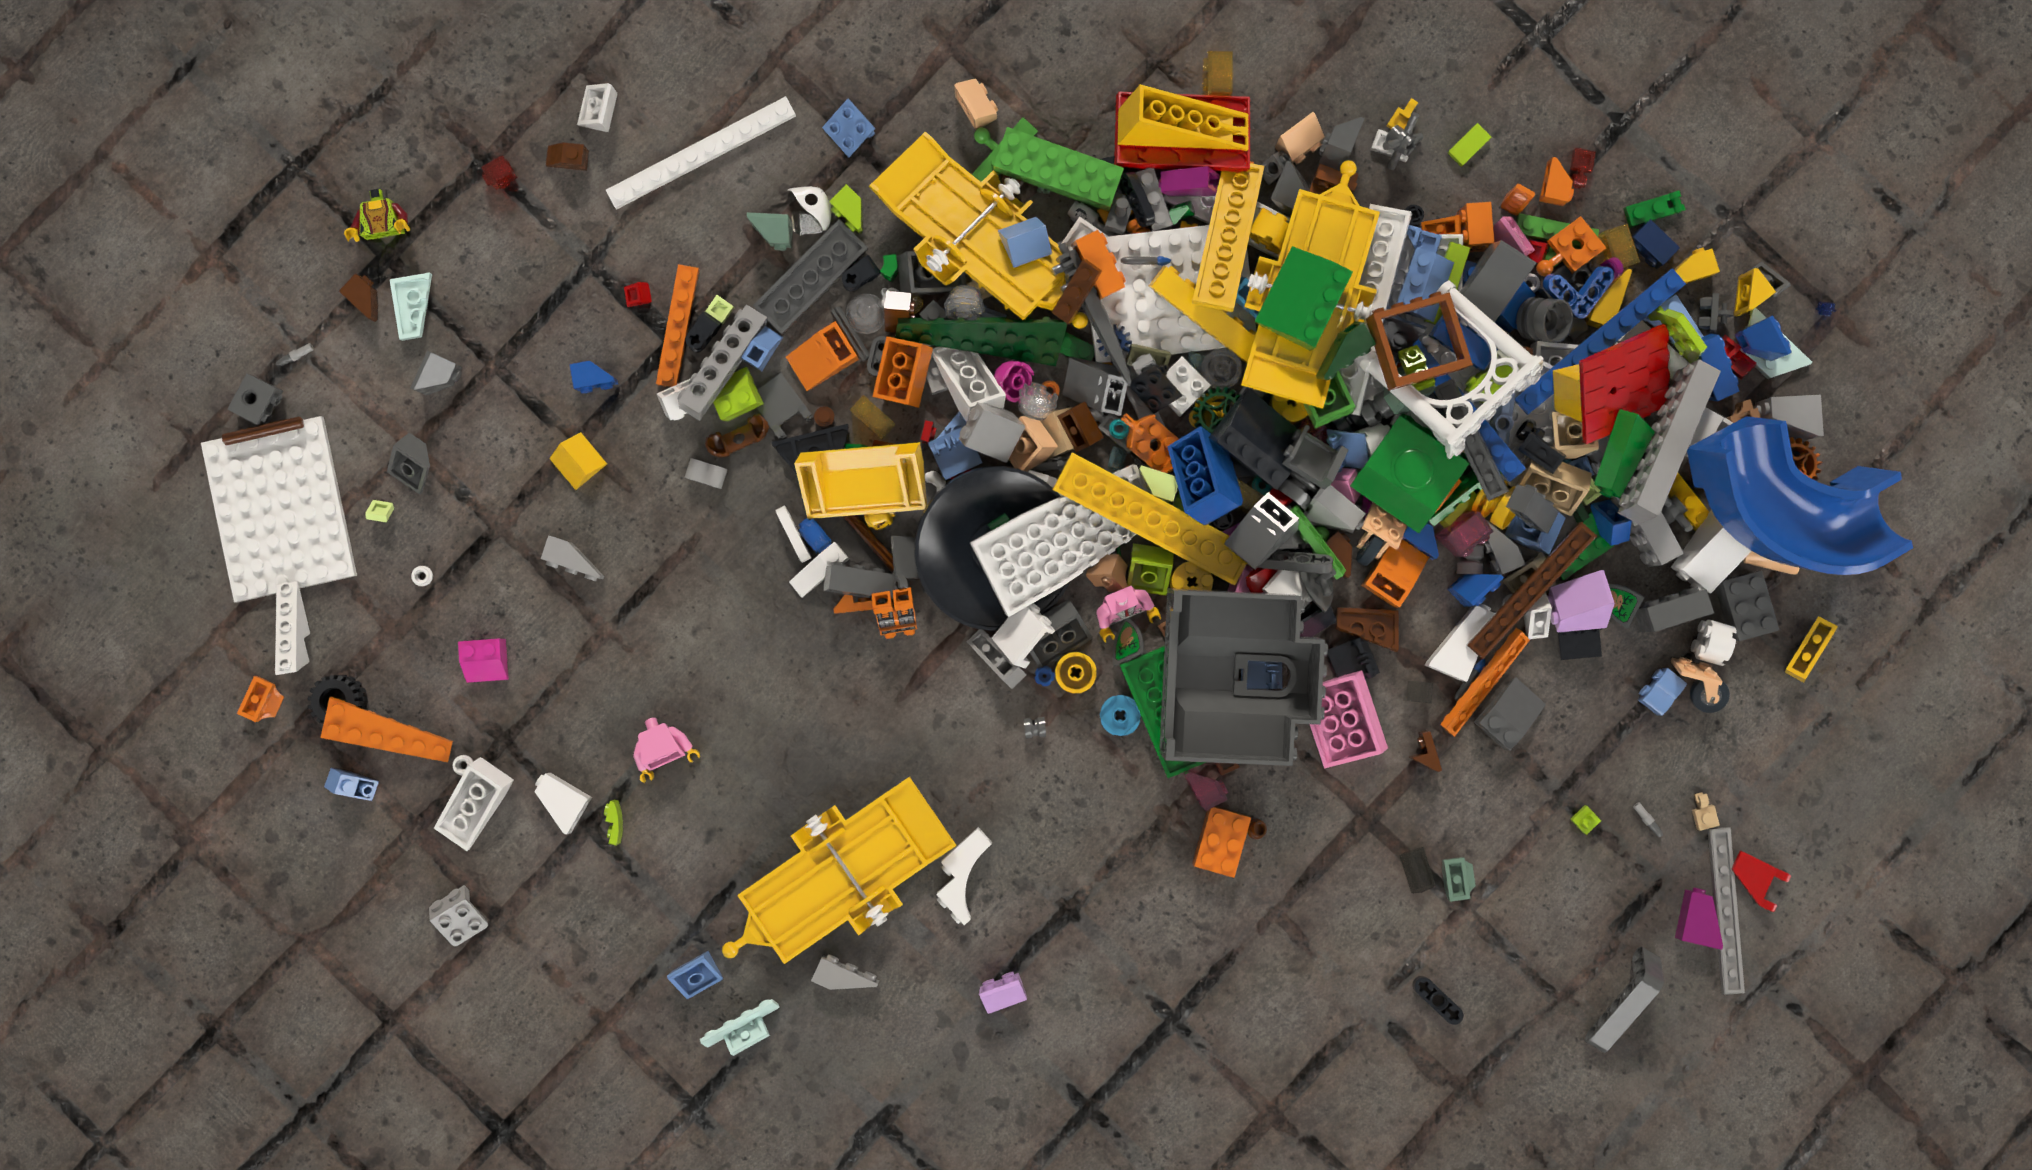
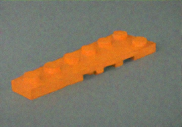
M334 697L329 698L321 738L442 762L449 761L453 743L449 739L427 731H421L419 728L402 724L392 718L383 717L375 712L356 707V705Z

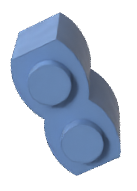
M1668 668L1656 670L1651 677L1653 680L1650 685H1645L1639 692L1640 697L1638 701L1657 716H1662L1670 708L1674 700L1687 685L1685 681Z

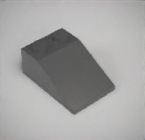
M907 251L897 256L901 292L911 293V296H926L967 291L965 272L954 282L944 285L921 266L915 251Z
M1514 677L1478 716L1474 723L1500 747L1511 751L1526 734L1546 704L1517 677Z

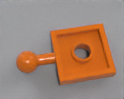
M1580 216L1547 241L1557 255L1550 260L1540 261L1537 264L1536 270L1539 275L1547 276L1552 273L1553 267L1562 261L1573 274L1603 252L1606 246ZM1572 241H1579L1581 249H1575L1572 246Z

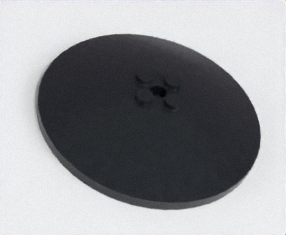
M990 466L961 474L944 485L934 495L923 511L917 526L914 541V558L917 574L922 586L941 611L957 622L977 629L998 630L1008 616H1006L970 542L990 532L988 524L1004 513L1009 520H1012L1029 510L1061 497L1058 492L1052 490L1053 487L1027 471L1006 466ZM1070 582L1034 602L1040 608L1041 615L1049 611L1058 602Z

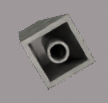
M1502 240L1488 245L1460 293L1495 322L1531 272L1536 262Z

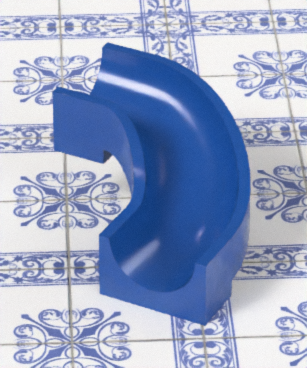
M1748 416L1687 449L1694 487L1704 489L1708 504L1717 520L1739 543L1766 559L1788 566L1827 574L1851 575L1873 571L1913 549L1912 540L1899 536L1886 524L1878 505L1879 492L1902 480L1901 472L1857 466L1832 480L1830 486H1827L1804 475L1796 467L1786 421Z

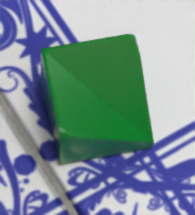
M1189 200L1171 207L1169 214L1173 225L1181 219L1195 215L1192 201Z

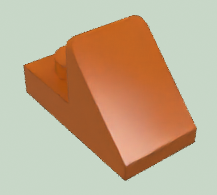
M1460 215L1421 222V228L1424 231L1435 234H1461Z
M844 595L833 610L837 614L873 610L870 598H858V602H855V596Z

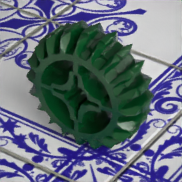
M1218 386L1216 387V393L1212 389H1208L1209 396L1202 393L1201 396L1204 400H1196L1200 407H1193V411L1198 412V414L1193 415L1192 418L1199 420L1194 426L1196 428L1201 426L1212 434L1223 419L1221 417L1218 419V416L1212 410L1216 412L1223 410V413L1226 415L1231 408V402L1235 403L1240 397V394L1235 397L1236 391L1234 389L1229 393V388L1224 387L1221 393V389ZM1217 399H1226L1218 406L1209 405ZM1206 410L1212 414L1210 427L1205 422Z

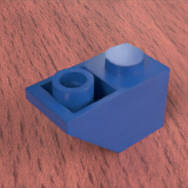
M591 361L570 364L573 388L581 393L593 392L594 388H601V390L612 389L613 385L618 384L617 379Z

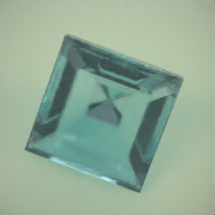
M1191 351L1188 353L1187 358L1191 366L1199 373L1206 356Z

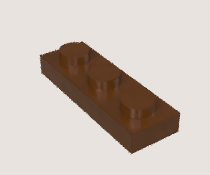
M1082 260L1052 313L1065 323L1071 324L1102 270L1088 260Z

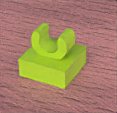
M1586 805L1570 819L1585 835L1601 822Z

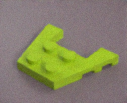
M1659 306L1648 315L1650 321L1660 320L1662 324L1667 325L1669 336L1674 339L1676 349L1690 364L1697 361L1698 357L1708 348L1684 314L1671 309L1664 311Z

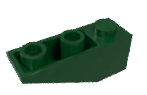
M1355 321L1338 333L1316 374L1317 379L1330 380L1337 375V371L1351 366L1354 363V359L1358 356H1364L1371 351V347L1376 342L1364 322Z

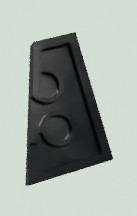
M1395 315L1385 318L1383 326L1396 366L1400 362L1398 351L1412 347L1427 327Z

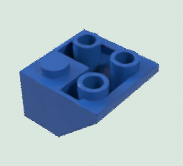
M1773 316L1734 334L1744 353L1773 361L1792 353L1790 342L1783 336L1781 326Z
M1465 574L1460 576L1447 589L1463 607L1479 606L1486 599L1485 595L1488 592H1494L1501 586L1500 581L1504 577L1502 575Z

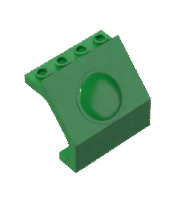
M1400 414L1370 459L1355 477L1350 487L1417 533H1420L1470 463L1464 452L1458 456L1454 455L1449 459L1445 452V446L1437 440L1430 429L1415 422L1411 416Z

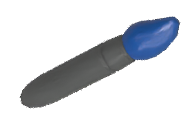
M1163 256L1123 257L1120 261L1127 265L1157 264L1163 266L1169 264L1171 259Z
M1481 659L1474 665L1468 681L1463 682L1456 692L1455 701H1458L1468 690L1470 684L1475 681L1478 674L1485 667V659Z

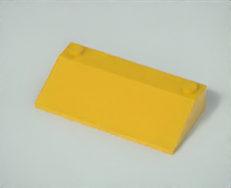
M920 442L800 453L794 463L807 519L925 510L927 506L924 461Z

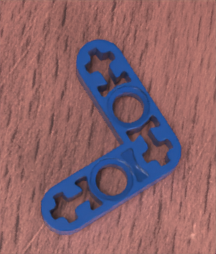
M1597 267L1579 292L1561 275L1549 274L1544 278L1543 288L1553 299L1564 300V293L1569 291L1570 298L1567 303H1569L1572 309L1573 317L1583 319L1588 316L1613 282L1614 271L1610 267ZM1591 287L1595 290L1592 298L1588 296V291Z

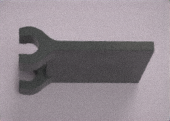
M779 373L758 389L764 404L757 407V410L768 422V425L778 439L782 440L788 437L782 430L781 425L800 412L807 422L814 418L782 373Z
M891 536L894 565L893 590L908 588L907 579L920 580L914 558L915 537ZM922 586L923 593H926L924 587Z

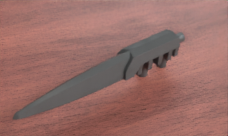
M1064 242L1058 246L1062 253L1056 259L1059 264L1052 267L1051 271L1054 276L1064 271L1065 279L1070 282L1082 261L1076 249L1069 251ZM1069 283L1060 287L1062 293L1064 292ZM1093 286L1083 302L1082 308L1085 310L1114 365L1127 385L1130 386L1131 378L1121 346L1107 311Z

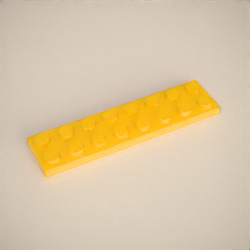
M1250 163L1248 171H1221L1192 304L1229 312L1234 311L1264 166Z

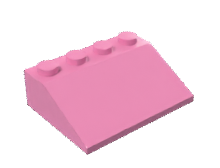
M1357 671L1323 682V686L1326 688L1325 698H1322L1321 706L1325 710L1324 719L1321 720V725L1310 724L1324 769L1379 755L1386 751L1388 746L1363 671Z

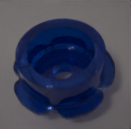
M1818 302L1815 310L1819 311V315L1831 316L1832 312L1837 311L1835 309L1836 303Z

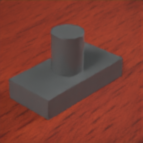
M1116 192L1104 230L1124 235L1132 211L1126 195Z

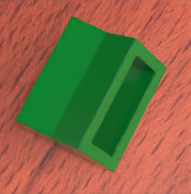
M896 254L884 255V265L880 273L883 278L893 283L899 273Z

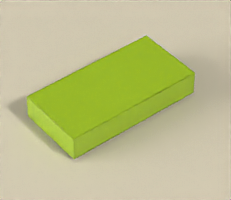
M1477 123L1447 153L1462 167L1491 139V136Z

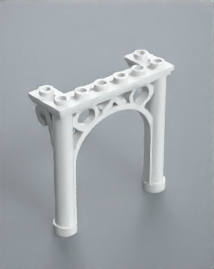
M1448 280L1440 286L1437 292L1441 291V294L1450 292L1457 316L1487 343L1491 353V365L1487 375L1474 390L1462 397L1451 400L1431 399L1421 394L1412 385L1394 389L1390 392L1433 430L1434 436L1445 446L1447 457L1451 459L1454 455L1458 456L1465 449V438L1470 433L1472 435L1475 434L1485 419L1490 420L1500 405H1506L1516 390L1521 391L1524 387L1527 388L1530 384L1534 385L1539 381L1542 376L1543 357L1532 356L1456 289V286ZM1496 347L1508 358L1497 359ZM1371 351L1361 360L1359 367L1365 372H1369L1387 388L1377 353ZM1509 365L1513 372L1506 378H1499L1495 373L1496 367ZM1493 382L1503 385L1493 395L1491 394L1490 388ZM1469 401L1472 404L1477 401H1483L1484 403L1473 413V407ZM1463 406L1467 408L1468 414L1464 418L1455 420L1451 417L1453 407ZM1435 408H1447L1446 418Z

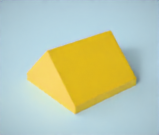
M1753 268L1738 277L1734 308L1735 317L1753 310L1776 293L1759 269Z
M581 432L561 442L549 458L575 490L607 465L606 461Z

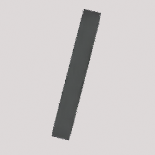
M1276 550L1258 568L1323 574L1333 570V558L1325 554Z

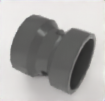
M1038 717L1035 720L1024 718L1026 739L1033 738V736L1046 737L1044 717Z

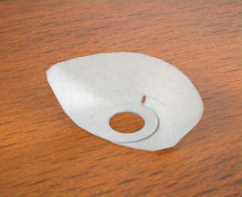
M812 186L788 189V191L793 192L801 206L819 221L822 229L826 231L831 222L832 212L830 210V202L824 191ZM808 194L817 196L818 202L815 205H808L805 202V197Z

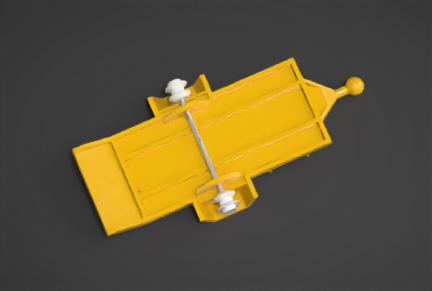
M924 132L869 185L872 191L894 215L924 238L914 248L921 266L944 285L954 282L965 272L978 283L980 289L982 287L1005 305V310L1010 309L1022 320L1036 307L1053 311L1063 294L1060 287L1066 284L1064 271L1055 276L1051 271L1052 267L1059 264L1056 259L1062 255L1058 247L1059 245L1049 238L1052 250L1051 255L1013 268L998 234V230L1026 221L1027 219L1021 214L1033 202L1029 200L1022 203L1015 198L1014 193L1020 194L1019 183L1013 178H1005V185L1001 184L994 170L980 182L949 157L940 145L929 134ZM1078 312L1072 321L1073 326L1078 329L1086 327L1088 324L1087 315L1083 312Z
M1347 160L1341 164L1340 172L1342 177L1340 184L1319 195L1299 189L1278 261L1259 256L1254 275H1250L1247 285L1250 289L1244 307L1260 311L1292 246L1331 260L1353 271L1316 347L1311 351L1258 325L1241 383L1242 386L1323 409L1331 379H1317L1316 374L1338 333L1355 321L1364 322L1366 325V318L1372 315V311L1375 310L1371 308L1377 289L1359 285L1380 212L1361 207L1348 187L1349 179L1357 170L1356 164L1353 161Z
M908 777L847 820L844 819L835 805L820 816L814 815L807 820V824L791 835L800 852L738 894L749 914L743 936L735 942L725 943L722 947L723 955L726 958H734L738 954L739 949L747 943L773 947L785 964L847 920L858 936L869 926L876 924L878 927L884 923L889 912L903 905L893 891V888L956 846L912 779Z

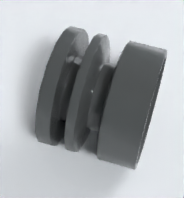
M1528 298L1521 304L1516 319L1517 330L1525 340L1559 343L1565 340L1571 331L1573 324L1572 309L1565 300Z
M1291 470L1288 478L1285 479L1278 490L1293 500L1289 505L1293 507L1297 504L1302 512H1305L1312 501V498L1307 493L1310 492L1316 495L1319 491L1318 488L1321 487Z

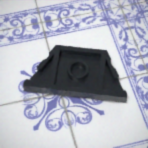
M844 424L771 442V444L797 474L794 463L800 453L844 449L849 425Z

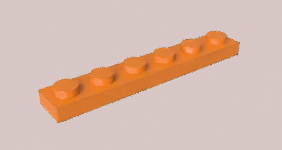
M678 264L656 380L657 385L673 387L679 382L699 268Z
M1515 628L1509 634L1501 648L1495 652L1493 658L1482 669L1476 680L1470 684L1468 690L1457 701L1451 712L1445 716L1440 725L1454 737L1530 641L1523 631Z

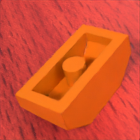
M254 676L237 714L254 722H259L264 718L275 717L284 696L279 693L275 684L261 677Z

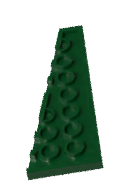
M977 317V320L958 318L957 320L944 321V318H937L934 321H927L922 318H898L895 338L1056 366L1067 323L1063 320H1049V317H1043V320H1029V317H1026L1024 320L1007 319V317Z

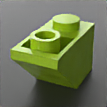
M846 184L829 201L832 207L830 210L836 217L840 218L842 216L847 221L845 225L852 232L856 230L861 234L863 232V203L861 198Z

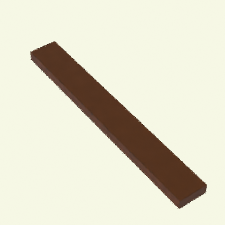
M1580 522L1469 641L1467 646L1481 659H1484L1590 545L1597 535Z

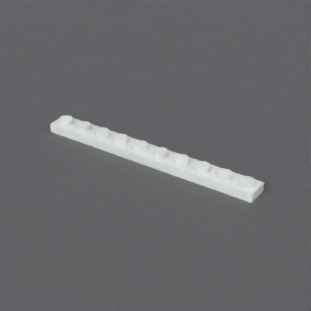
M785 96L606 189V192L617 210L796 117L795 112Z

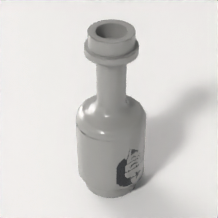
M1075 201L1067 213L1073 222H1076L1081 217L1109 237L1118 235L1104 230L1105 226L1098 221L1099 214L1082 202Z

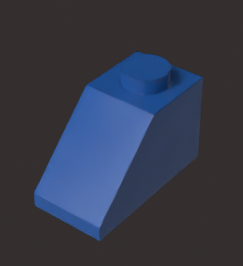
M1610 499L1591 504V510L1599 534L1611 546L1629 541L1632 520L1619 514V508Z
M1429 521L1420 533L1407 526L1402 539L1429 556L1430 559H1437L1439 553L1434 530L1428 524Z

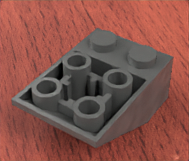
M1070 357L1062 395L1080 403L1085 401L1087 406L1100 412L1121 416L1127 383L1116 366Z
M1267 493L1253 506L1224 545L1256 570L1298 531L1299 518L1272 495Z

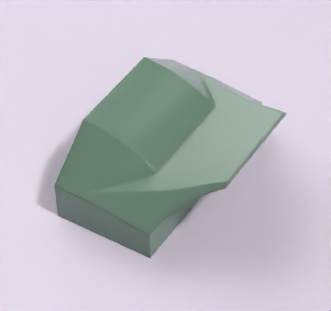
M1464 857L1442 859V873L1448 901L1470 899V892L1476 886L1473 864L1465 861Z

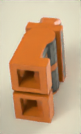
M911 587L892 590L894 607L890 591L871 594L873 611L876 615L880 635H884L886 639L894 638L898 632H904L907 636L915 634L917 623ZM900 595L909 596L906 600L898 599ZM880 598L888 599L886 603L877 602Z

